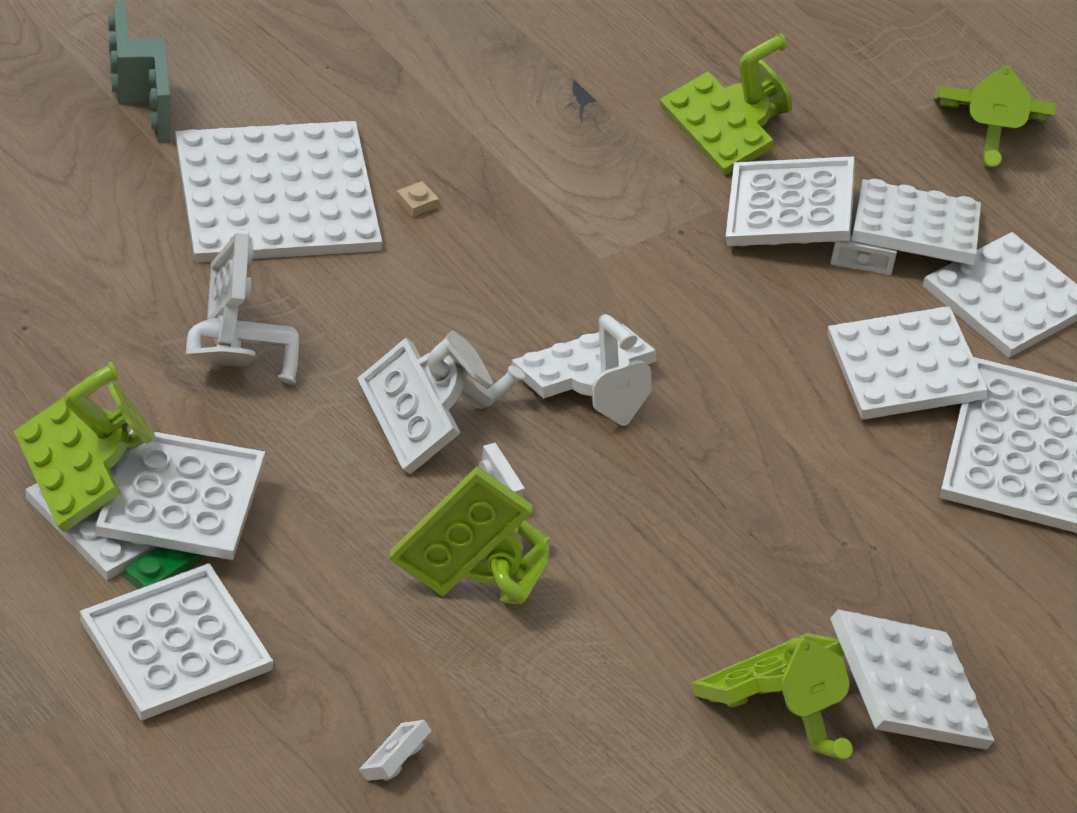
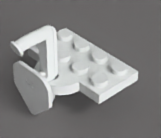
M235 233L211 262L207 320L194 325L189 331L186 343V356L208 364L240 367L249 365L255 359L256 354L253 350L241 348V342L284 346L283 368L277 378L286 384L295 385L299 352V334L297 330L290 326L237 321L238 306L243 304L245 297H249L251 291V277H246L247 265H251L253 259V245H248L249 234ZM202 336L213 337L214 344H218L217 347L201 348Z
M604 314L599 317V332L585 334L579 339L566 343H557L551 348L538 352H529L523 357L511 360L512 365L517 366L524 372L525 378L523 381L543 399L573 389L580 394L592 396L593 407L598 412L619 425L625 426L631 421L652 391V373L647 364L656 362V350L624 324H620L612 316Z
M452 330L442 342L423 357L420 356L412 341L407 338L403 339L357 379L402 469L412 474L460 434L449 412V409L455 404L459 396L474 407L483 409L494 404L520 380H524L525 374L517 366L510 365L508 372L493 384L476 350L466 339ZM452 353L456 357V359L452 358L449 355Z

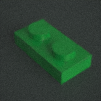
M156 547L125 568V579L137 589H141L187 572L201 562V554Z

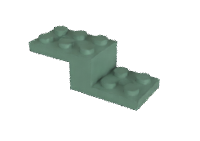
M114 1V13H108L109 31H114L109 32L111 73H116L111 74L112 92H118L119 104H149L150 111H155L151 112V130H157L158 142H170V90L165 37L128 38L126 1Z

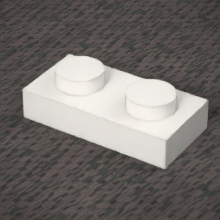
M852 236L850 241L834 243L831 265L886 275L892 274L897 250L851 241Z
M492 443L483 446L482 461L479 462V467L524 498L525 487L497 444Z
M425 720L401 723L362 765L359 771L366 781L379 779L387 781L394 778L402 770L401 765L404 761L423 747V740L432 730Z

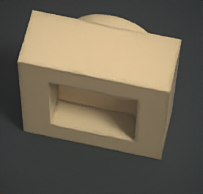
M423 181L396 191V201L412 218L438 208L439 198Z

